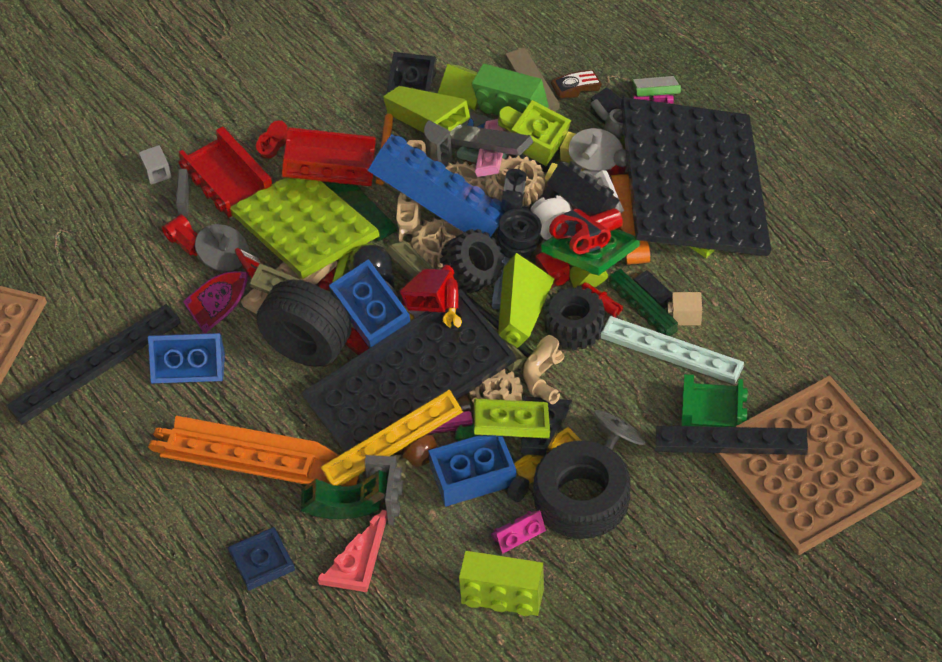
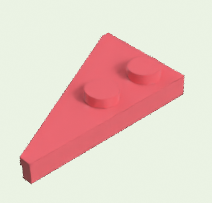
M382 510L379 514L375 515L370 521V526L362 534L359 533L345 547V551L333 560L334 564L325 574L321 573L319 575V585L362 592L368 591L387 520L386 510Z

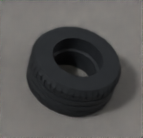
M292 279L275 284L257 311V325L263 338L276 351L303 365L317 367L333 362L351 335L350 317L341 303L324 289L306 281Z
M571 441L553 448L538 463L534 474L535 508L537 511H541L543 522L546 526L556 531V533L575 539L595 538L610 532L619 525L628 511L630 503L629 471L621 457L607 446L591 441ZM589 479L600 484L604 488V492L596 498L580 501L565 496L559 489L571 480Z

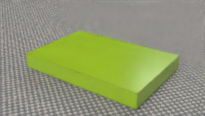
M475 398L474 434L549 438L548 403Z

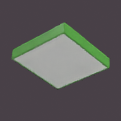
M675 76L632 79V87L638 97L681 93V85Z

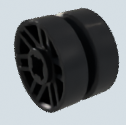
M512 209L504 213L500 219L497 235V246H500V252L509 258H512L516 253L525 259L531 257L539 245L542 229L538 216L526 209Z

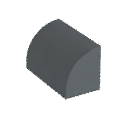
M428 120L424 128L426 155L433 161H439L447 167L448 162H452L450 131Z

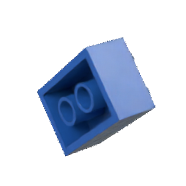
M369 259L329 285L331 295L345 308L350 317V322L369 348L410 322V314Z
M479 435L428 450L430 468L445 507L509 488L511 482L516 478V467L503 436Z

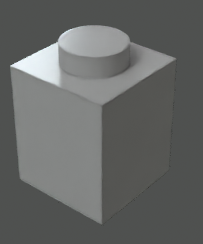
M160 145L139 152L143 170L151 185L172 178L168 162Z

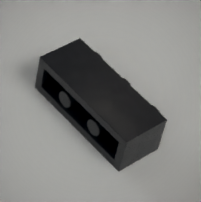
M560 161L547 182L550 188L590 217L615 208L620 201L613 195L614 191L605 185H599L596 177L589 173H583L581 171L582 167L573 161L569 163Z

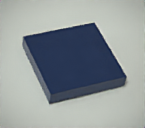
M275 527L228 547V551L248 591L295 571L294 564Z

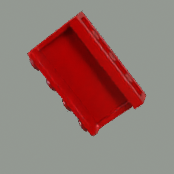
M222 126L216 130L217 140L190 155H187L184 150L179 151L180 160L178 163L181 169H187L193 183L196 186L200 185L204 195L214 201L218 211H223L230 218L232 217L231 206L260 190L271 187L272 180Z
M289 127L287 129L282 177L372 186L373 174L367 170L374 161L376 137Z

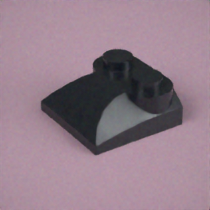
M394 52L387 94L398 86L431 92L433 78L436 75V56Z

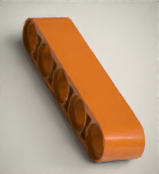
M611 175L610 179L624 209L620 213L623 224L619 230L635 236L629 175ZM640 241V246L625 256L626 265L650 263L648 241Z

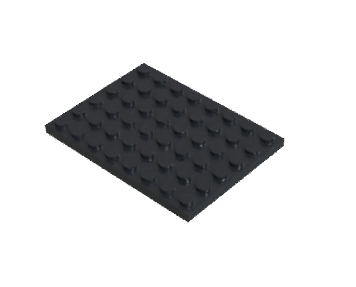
M623 97L621 110L635 239L769 256L771 244L750 115Z

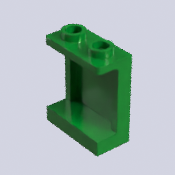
M684 374L681 426L736 427L747 421V408H743V402L747 403L748 388H743V379H738L737 386L694 383V375Z

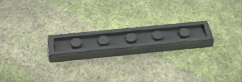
M460 124L450 131L451 144L481 148L483 150L518 156L533 143L530 135Z

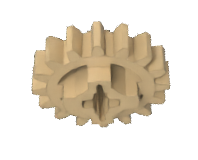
M503 369L500 373L488 378L481 385L470 392L473 407L475 398L522 401L521 394H523V388L519 377H514V372L511 371L506 374L505 369Z

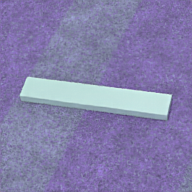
M612 316L609 317L601 332V338L734 385L744 367L743 361Z

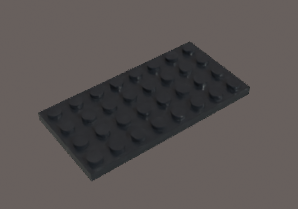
M461 289L458 290V309H456L455 313L462 320L460 327H456L452 321L451 328H449L443 322V316L448 312V309L445 312L426 311L301 393L304 400L343 452L348 451L449 389L457 401L459 397L469 393L481 385L482 382L517 361L516 355Z

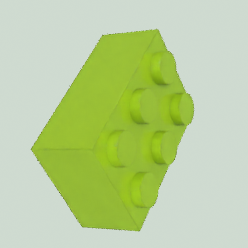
M465 551L459 576L461 604H466L471 608H491L497 612H516L522 616L539 615L544 591L543 562Z

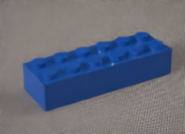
M391 134L367 170L462 232L470 229H479L482 233L487 232L489 237H491L499 226L502 215L505 213L501 208L500 200L492 199L480 187L467 183L461 175L453 174L446 169L444 164L439 161H433L427 157L424 151L408 145L407 141L400 136Z

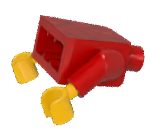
M443 265L441 269H424L400 290L402 295L401 304L408 313L409 311L445 312L448 309V312L443 316V322L449 328H451L452 321L456 327L461 326L462 320L455 314L456 309H458V282L453 277L454 270L451 266ZM409 313L411 322L415 319V317L413 314Z

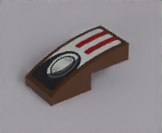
M584 70L560 76L552 80L551 85L559 98H575L579 96L580 91H599L602 83L594 70Z

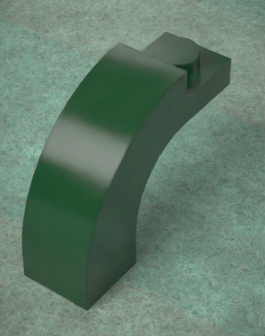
M378 470L365 481L353 486H335L315 479L301 489V511L326 519H354L372 514L380 509V500L386 496L387 473Z

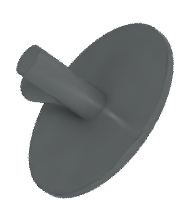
M209 225L198 233L195 240V250L199 259L209 268L220 272H232L242 267L234 252L236 248L249 253L247 241L242 234L227 225Z
M602 410L594 411V416L599 421L597 429L608 437L604 446L613 449L620 437L639 445L646 443L645 437L624 420Z

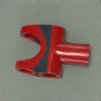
M615 208L591 217L580 209H574L553 219L549 227V233L557 239L571 238L570 249L577 254H584L606 246L611 238L610 231L620 228L623 224V219L620 212ZM562 223L560 229L556 232L557 226ZM580 241V247L576 248L577 243Z

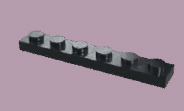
M656 426V452L807 455V428Z

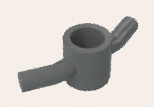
M597 99L592 101L591 106L598 116L605 121L603 130L612 133L618 140L622 139L624 136L622 110L614 109L608 113Z

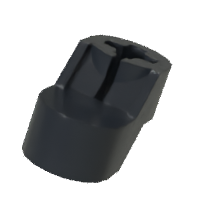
M510 169L506 173L501 208L505 212L522 208L527 176L520 169Z

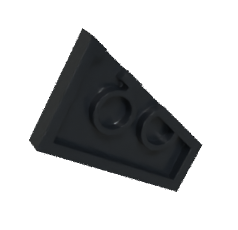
M523 397V401L547 402L540 397ZM559 399L555 404L547 402L550 436L549 438L522 437L521 454L544 456L548 453L571 409L572 400Z

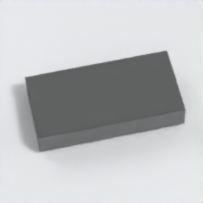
M179 169L176 207L178 215L182 214L187 218L190 181L187 169Z

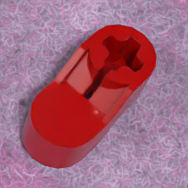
M280 120L272 122L267 131L260 135L256 143V149L263 158H273L278 153L280 147L286 144L287 129L289 127L285 122Z

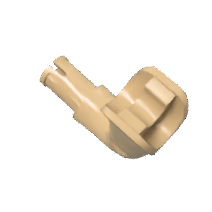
M548 335L538 343L536 350L524 363L523 377L533 397H540L550 404H555L560 398L559 391L547 385L545 380L540 379V376L553 364L560 363L565 356L564 353L558 350V339Z

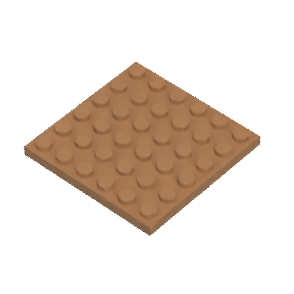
M830 375L736 426L807 428V455L714 453L798 556L921 486L923 481Z

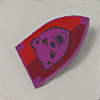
M234 271L215 276L183 301L203 333L211 330L236 307L246 287L247 272Z

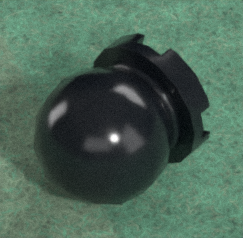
M369 243L360 245L352 251L347 261V272H350L369 259L384 281L388 282L395 290L394 276L392 275L393 262L383 247Z

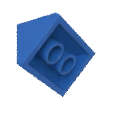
M221 333L148 336L151 383L223 381L225 350Z

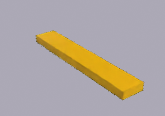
M449 389L321 466V469L331 485L341 486L366 471V455L391 456L463 411Z

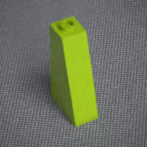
M398 86L383 96L387 114H392L394 118L423 133L428 120L451 131L459 124L461 125L470 119L467 100L463 98Z
M518 253L503 268L498 335L516 348L521 346L530 337L554 282L553 277Z

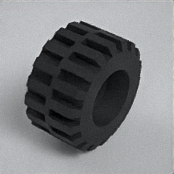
M470 229L444 245L445 248L441 251L443 257L440 258V263L453 268V277L458 282L459 290L461 289L463 292H477L496 282L502 275L501 270L504 268L502 260H504V257L500 253L501 248L496 245V240L490 238L487 232L482 233L479 229ZM469 256H470V257L472 258V260L474 261L475 266L472 264V262H471Z
M567 286V289L560 288L557 290V294L553 292L550 295L544 310L545 332L547 336L551 335L558 339L562 348L567 349L571 347L572 350H577L578 347L585 349L588 344L591 346L595 344V339H600L604 328L603 301L599 299L597 293H591L589 288L584 290L582 286H577V288ZM568 316H580V317H582V319H579V320H570V319H567L566 317H568Z

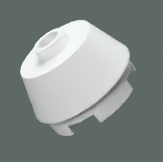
M555 195L556 198L547 200L543 197L536 201L530 209L541 221L542 229L540 236L545 240L553 237L549 233V227L553 219L573 210L570 203L558 195ZM562 223L557 226L556 232L560 229Z

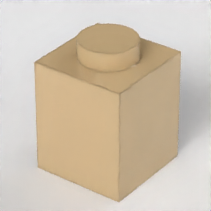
M673 292L672 302L667 304V312L678 322V326L701 325V292Z

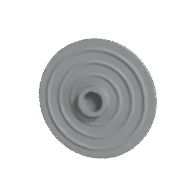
M591 128L575 134L569 143L568 150L573 162L579 164L585 170L599 172L611 169L616 165L613 157L616 151L622 149V145L612 133L603 129Z

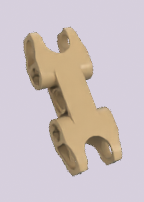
M409 140L407 142L408 145L419 147L426 153V146L422 140ZM402 192L399 194L397 205L399 242L404 241L403 237L405 235H413V232L417 231L418 225H422L423 209L422 205Z

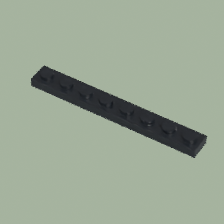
M167 304L163 305L7 404L8 410L23 425L148 345L149 335H163L181 324L180 318Z

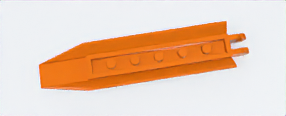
M175 416L174 428L172 430L161 427L156 428L153 435L164 441L151 440L148 446L151 451L161 453L160 457L300 484H309L315 479L330 484L321 466L339 456V454L316 441ZM360 474L341 486L357 485Z

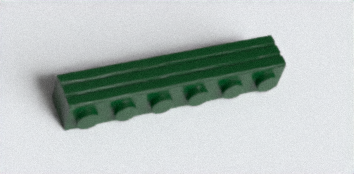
M621 268L609 276V286L617 291L622 299L624 298L629 306L634 308L641 317H644L648 324L653 326L658 333L671 336L677 332L678 322Z

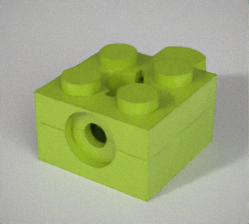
M533 100L523 113L509 106L502 108L498 118V126L507 131L531 136L533 143L522 154L545 166L548 165L564 141L571 123L570 119Z

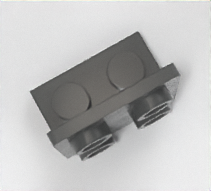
M366 455L365 469L367 478L378 470L387 473L385 498L388 525L394 526L395 517L400 515L398 497L403 493L402 468L397 467V459L394 456Z

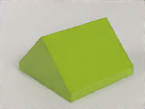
M447 64L438 94L463 98L467 100L468 108L476 110L479 105L472 82L478 72L459 65Z

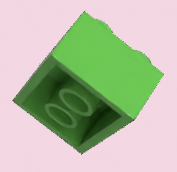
M483 63L472 82L479 109L487 114L499 115L501 109L506 106L523 113L532 100L547 108L549 107L542 79Z

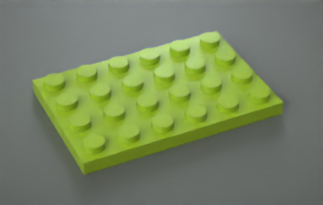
M285 177L272 184L271 187L258 191L230 208L232 216L302 279L349 254L358 246L367 244L379 237V231L374 225L324 183L316 180Z

